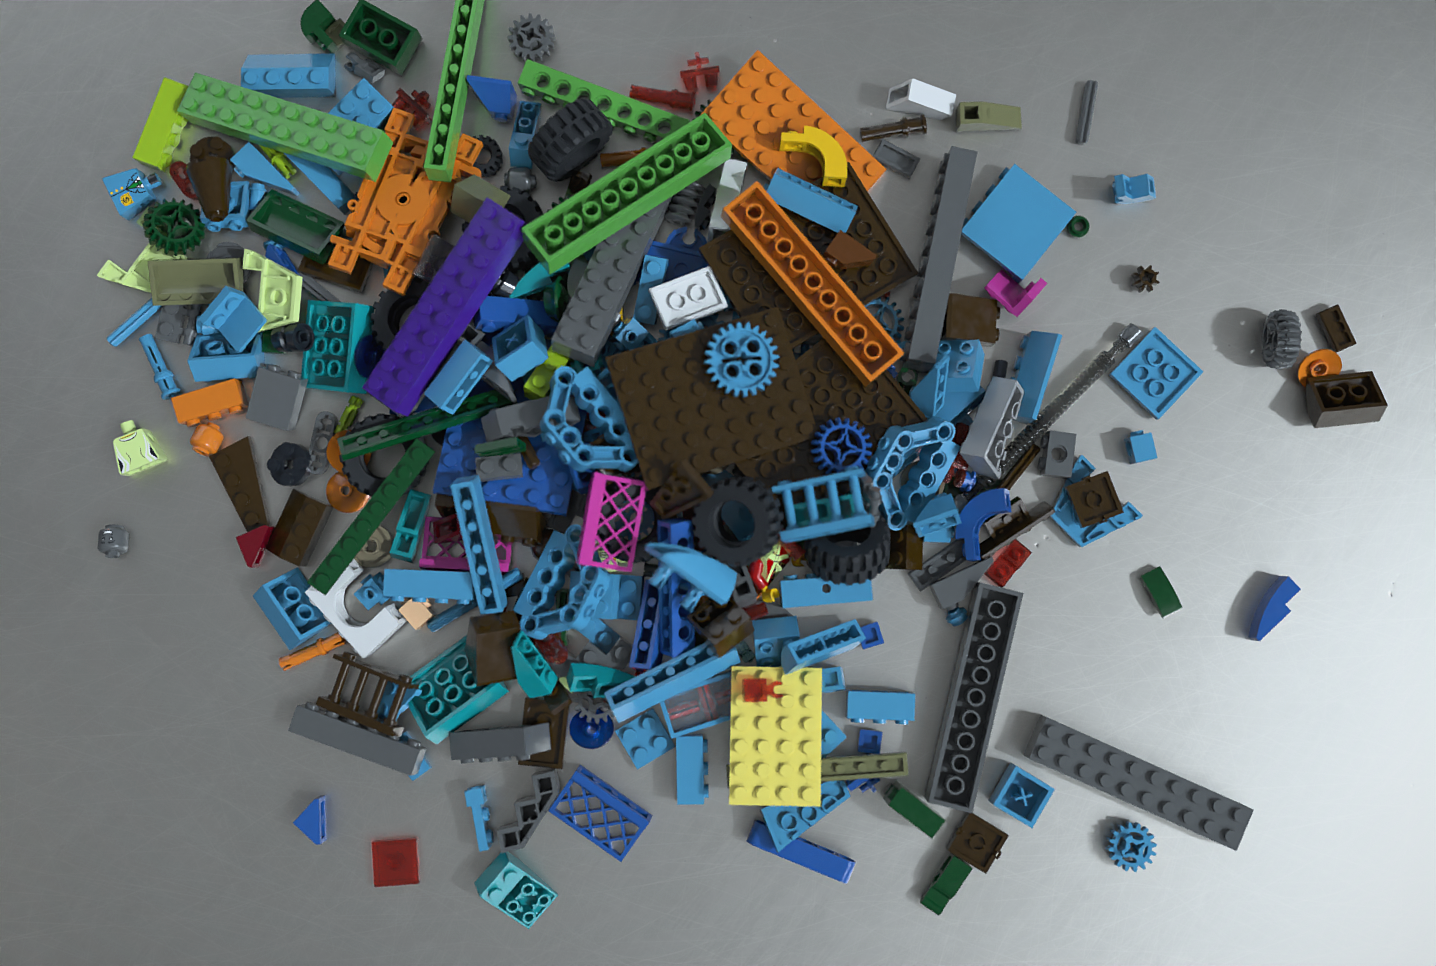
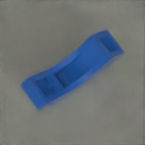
M1001 488L983 492L969 501L959 515L961 524L956 525L955 539L965 541L962 544V552L966 560L981 561L979 530L983 522L996 514L1011 513L1009 490Z

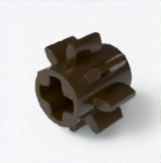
M1151 265L1145 270L1143 266H1139L1137 268L1138 273L1131 274V277L1134 278V283L1131 286L1139 288V293L1145 288L1148 292H1151L1153 290L1152 285L1160 283L1156 280V275L1159 272H1154ZM1142 277H1143V278L1147 277V278H1148V281H1147V280H1146V281H1143V280H1142Z

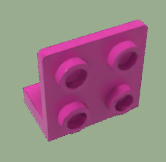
M1000 270L984 288L1009 313L1018 317L1047 285V282L1040 278L1036 283L1031 281L1024 289L1006 272Z

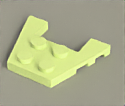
M149 207L146 208V210L143 212V214L136 222L142 227L144 223V215L148 214ZM157 228V230L162 235L167 237V234L165 232L161 231L160 228ZM148 243L128 272L108 259L97 276L151 293L148 261L188 258L181 251H178L176 257L173 251H169L166 255L163 248L157 251L155 249L156 244L150 245Z
M244 249L243 269L261 271L258 310L264 315L267 322L258 332L299 322L303 277L253 250Z

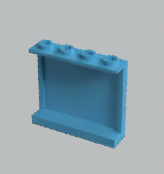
M1014 164L1011 169L1006 167L998 177L1001 181L997 186L992 184L985 193L988 196L983 203L979 200L971 210L974 215L970 220L967 217L964 219L961 235L1013 275L1012 279L1019 284L1076 214V211Z

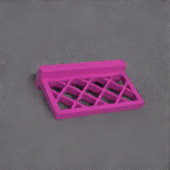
M596 472L591 473L576 557L577 564L632 573L646 492L643 481ZM606 480L615 481L620 490L609 496L605 490ZM620 482H622V483H627V485H625L624 487H622V485L620 484ZM632 484L641 486L639 496L631 500L625 489ZM622 492L629 503L618 509L612 498ZM609 501L616 512L605 519L601 513V507ZM631 505L636 511V516L628 523L621 512ZM619 515L625 526L614 532L608 521ZM601 517L603 522L599 524V518ZM605 524L612 535L601 541L597 536V530ZM628 528L632 534V539L626 545H623L617 535ZM615 537L621 548L611 555L604 544ZM599 547H602L608 556L601 563L592 561L593 552ZM623 550L628 556L627 567L618 566L613 559ZM611 560L614 565L606 564V562Z
M426 517L422 558H420L419 568L424 571L470 572L468 559L463 558L467 555L466 550L460 541L452 542L446 548L438 544L442 551L436 556H428V548L434 543V536L430 532L431 522L440 520L442 517ZM497 540L498 543L495 545V548L497 549L502 545L506 550V560L498 559L501 575H505L512 568V544H507L506 547L500 540ZM458 543L464 552L459 557H452L447 551Z

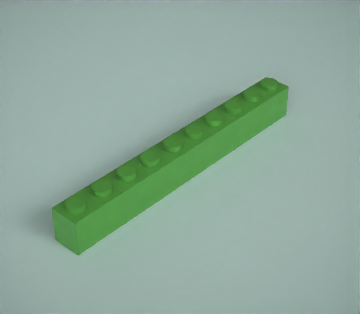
M455 0L424 163V170L429 180L451 182L469 88L467 75H471L485 0Z

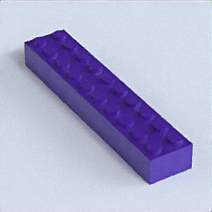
M488 197L485 199L362 388L393 411L405 416L410 414L523 242L522 228L528 225L527 223Z

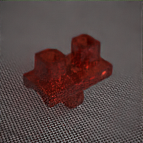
M694 52L695 59L687 60L688 67L696 66L697 69L680 71V78H683L686 90L698 88L696 80L698 75H704L706 87L717 85V73L720 72L719 65L701 68L702 64H709V58H700L699 52Z
M401 88L396 91L398 97L392 106L403 111H407L409 108L414 111L412 114L416 118L413 124L415 129H418L424 123L429 125L433 121L422 108V106L426 109L431 107V104L427 101L429 93L426 91L418 93L414 90L411 93L415 98L413 100Z

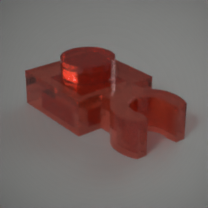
M766 678L742 679L743 703L767 702V695L773 699L783 697V694H776L773 690L775 686L782 685V682L774 681L767 685Z

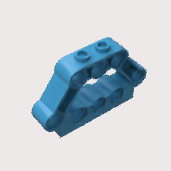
M559 367L550 380L551 393L546 413L540 421V429L544 434L546 442L556 448L559 452V457L564 463H568L571 468L578 472H584L587 469H618L622 472L632 470L638 462L620 405L588 367L578 374L571 367ZM559 377L565 378L568 384L561 383ZM570 391L575 396L576 405L590 414L591 423L596 427H600L604 431L605 440L616 447H591L583 444L580 440L579 431L574 427L568 426L565 422V412ZM583 393L589 394L592 400L584 398ZM598 411H603L606 418L599 416ZM548 419L556 420L558 426L551 425ZM612 428L618 429L621 435L613 433ZM563 436L571 438L572 444L566 443ZM578 454L585 455L587 461H581ZM623 454L630 456L631 462L626 461Z
M932 417L927 422L904 427L896 425L890 427L884 437L880 439L878 448L873 457L869 459L865 472L872 478L873 486L881 489L882 501L878 506V510L890 529L900 530L906 525L908 520L914 523L928 502L935 496L961 446L952 442L955 435V427L951 422L939 417ZM926 445L920 450V460L917 465L910 469L908 474L909 480L907 484L899 489L897 498L892 485V476L895 471L902 467L903 455L911 448Z
M571 525L565 534L553 531L513 609L522 615L519 624L521 631L523 630L526 636L542 640L549 634L570 629H584L594 616L600 599L605 595L610 581L609 571L601 567L578 564L581 580L579 584L571 589L568 605L561 609L546 612L554 606V595L564 586L565 574L575 564L582 529L581 525ZM595 550L592 561L601 563L598 551Z

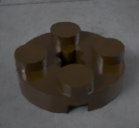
M205 137L190 147V161L197 159L198 162L205 161L204 157L213 154L214 156L218 155V157L229 160V164H232L233 168L234 163L230 159L235 155V152L220 137Z

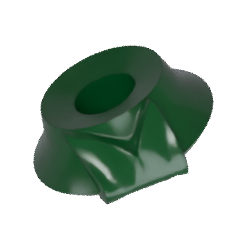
M561 276L553 283L547 284L544 289L546 314L558 323H560L571 299V296L568 295L567 284Z

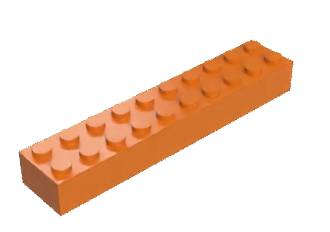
M758 181L723 208L720 217L865 387L904 354L895 341Z

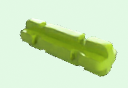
M354 395L350 397L348 401L350 404L346 406L339 420L341 423L334 430L335 434L348 430V427L352 426L358 413L357 409L363 403L361 398Z

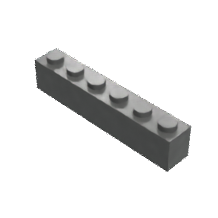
M312 702L297 705L288 729L289 732L410 776L418 774L427 749L420 746V741L408 739L407 741L401 739L400 736L386 735L348 718L340 717L338 714L327 709L326 711L321 710L319 706Z

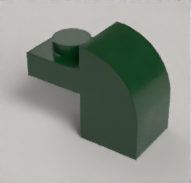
M315 0L305 9L301 16V30L311 45L316 42L323 51L328 49L331 53L339 50L334 41L324 32L336 19L319 0Z

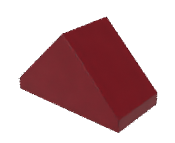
M457 513L433 522L434 544L463 541Z
M263 525L236 537L248 567L259 568L266 551L265 548L275 529L274 526Z

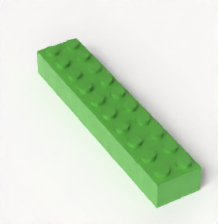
M196 72L177 109V112L192 124L374 182L377 181L394 143L383 130Z
M704 113L523 227V242L550 275L731 158L732 143L709 116Z

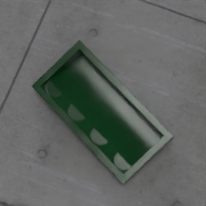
M273 189L270 190L246 219L251 231L322 265L336 246L330 242L331 235L340 237L345 226L344 222Z

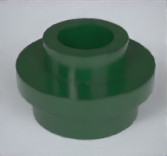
M1074 216L1067 224L1069 234L1076 238L1085 236L1090 228L1088 220L1083 216ZM1075 224H1079L1081 226L1080 231L1075 229Z

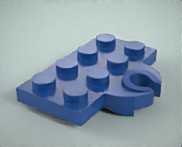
M687 227L674 229L669 234L666 243L653 241L647 255L669 259L664 283L708 267L698 251L701 246L707 244L705 236L700 231L695 229V241L692 244L683 242V237L687 234ZM643 264L635 279L636 283L640 282Z

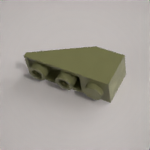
M980 101L960 102L955 110L956 132L1022 129L1021 107Z

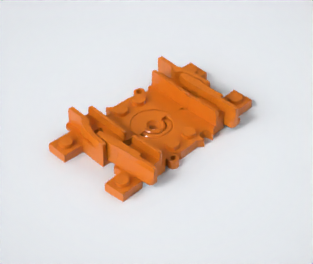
M393 108L384 130L394 143L377 181L363 179L357 193L359 201L357 202L354 199L348 201L347 206L352 213L348 215L345 222L346 236L353 238V240L350 241L331 235L330 242L336 246L328 266L351 274L359 255L361 258L385 269H388L390 266L391 269L382 285L384 288L404 296L416 273L432 278V267L426 260L430 258L428 254L429 248L434 247L435 244L429 240V236L432 234L441 235L439 229L449 212L448 204L451 205L454 184L463 180L461 176L468 178L475 174L482 178L481 170L473 167L483 147V142L462 133L458 142L451 182L429 180L424 170L429 141L409 135L416 119L414 114ZM410 152L412 157L405 155L404 153ZM418 174L419 176L417 177L415 182H413L415 175ZM401 197H406L407 201L405 203L399 202V199Z

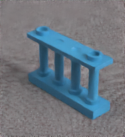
M858 466L845 468V472L794 483H791V480L778 482V486L772 487V491L777 495L782 494L788 525L786 531L780 532L781 541L790 543L875 526L874 516L864 511L858 478L866 476L865 471L862 468L859 469ZM849 480L855 510L853 517L844 519V516L841 515L836 482ZM827 485L833 517L830 518L831 522L822 523L819 520L813 487ZM804 489L810 522L807 527L800 528L796 523L791 492Z

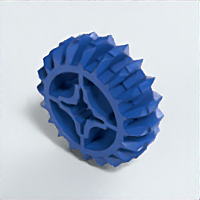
M836 418L835 425L831 420L826 422L827 427L821 425L819 429L822 433L815 432L814 434L819 441H811V445L817 446L816 449L811 450V454H818V457L813 459V462H822L818 469L828 468L825 472L827 476L832 471H834V474L845 472V468L858 466L859 469L862 468L864 470L861 464L867 465L869 463L868 459L864 456L870 457L872 455V452L866 450V448L872 447V443H865V440L870 437L869 434L864 436L861 434L865 428L861 427L857 430L858 422L856 421L850 426L849 418H845L843 424L840 418ZM841 431L836 442H825L829 433ZM848 433L855 438L858 448L849 442ZM841 442L843 444V448L846 449L844 452H842V455L840 453V449L835 447L839 446ZM824 449L833 453L835 464L827 458ZM846 455H858L852 465L842 466Z

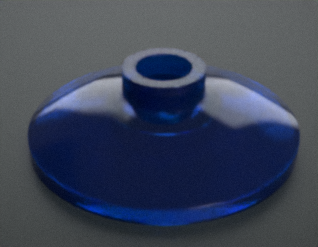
M376 335L364 336L358 342L355 349L354 361L356 369L362 377L367 379L385 353L382 347L375 341Z
M602 710L597 711V714L604 713ZM582 711L574 715L569 725V732L572 740L577 745L586 749H597L606 745L611 740L614 733V724L609 715L607 716L608 722L605 723L602 718L599 724H596L595 719L587 723V716L580 718L579 715ZM593 730L595 733L590 734L588 731Z

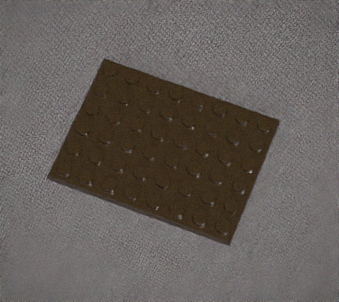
M847 162V179L844 187L822 186L823 177L811 183L858 206L846 234L877 256L871 265L842 270L837 267L832 269L864 306L918 274V271L849 162ZM778 205L819 254L823 256L838 233ZM732 230L727 231L699 248L698 251L706 264L711 268L719 285L740 318L779 307L792 349L819 334L812 323Z
M779 307L605 358L646 490L664 485L684 458L700 474L816 438L814 434L818 430ZM738 322L741 323L742 328L747 323H750L751 330L759 326V334L766 331L764 338L773 339L769 343L770 347L777 346L772 354L779 355L778 359L773 360V363L779 365L778 368L772 369L776 376L773 378L768 377L771 384L765 385L762 383L764 386L763 391H759L756 388L755 395L752 396L748 391L747 396L744 398L741 391H739L736 397H733V390L724 394V386L717 389L718 380L710 381L714 376L713 373L706 374V371L711 366L704 364L706 360L710 359L704 353L712 350L707 344L709 342L715 343L712 336L714 334L720 336L719 330L721 328L727 332L728 324H731L735 329ZM748 342L747 350L751 353H756V345ZM725 344L724 351L732 355L734 354V347L730 344ZM740 355L734 360L722 359V363L741 361L743 364L748 360L760 361L761 357L742 359ZM755 365L749 366L750 374L758 376V368ZM727 367V375L731 378L736 377V370L733 367Z
M824 338L795 360L818 432L822 433L819 427L821 425L827 427L826 422L828 420H831L834 425L836 418H840L842 424L845 418H849L850 426L854 421L858 422L856 429L864 427L865 430L861 432L862 436L866 434L870 436L865 440V443H872V447L866 448L867 451L872 452V455L870 457L864 456L868 461L873 457L880 439L884 437L890 427L896 425L904 427L928 421L926 416L887 369L865 387ZM841 431L829 433L825 442H836ZM848 433L849 442L858 448L855 438ZM817 438L734 463L744 477H753L754 482L760 480L765 483L763 488L766 490L769 488L772 490V487L778 486V482L791 480V483L827 476L825 472L828 469L824 467L822 470H819L818 467L822 462H813V459L818 457V454H811V450L817 448V446L811 445V441H819ZM842 442L839 446H835L840 449L841 455L846 450L843 448ZM824 449L827 458L835 464L833 453ZM846 455L842 466L852 465L858 455ZM861 464V465L863 466V468H864V471H865L866 468H867V465ZM849 480L836 482L838 497L844 496L851 490ZM827 485L813 487L815 500L829 498ZM804 489L791 492L793 505L806 502ZM774 493L772 497L774 500L779 499L781 505L778 506L779 512L783 511L784 519L780 521L785 527H788L782 494L777 495Z

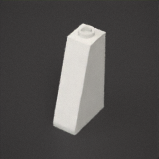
M729 159L724 164L709 224L707 243L731 230L720 216L723 208L741 194L747 162H742L739 159Z

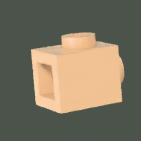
M406 597L401 602L402 607L398 611L415 630L421 629L428 620L437 615L431 609L432 603L427 598L426 602H412L413 597Z

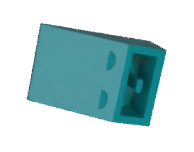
M509 852L500 853L474 882L479 897L528 929L558 896L529 867Z

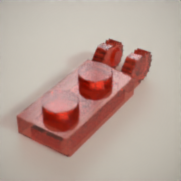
M961 422L957 423L952 442L961 446L969 433L970 426ZM960 450L942 481L949 483L954 469H957L953 485L958 488L963 485L969 466L960 454Z

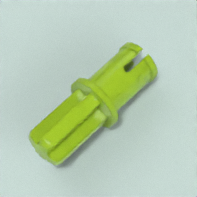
M260 145L261 150L271 160L270 163L276 166L286 179L291 178L289 173L292 176L296 174V168L285 158L286 155L283 152Z

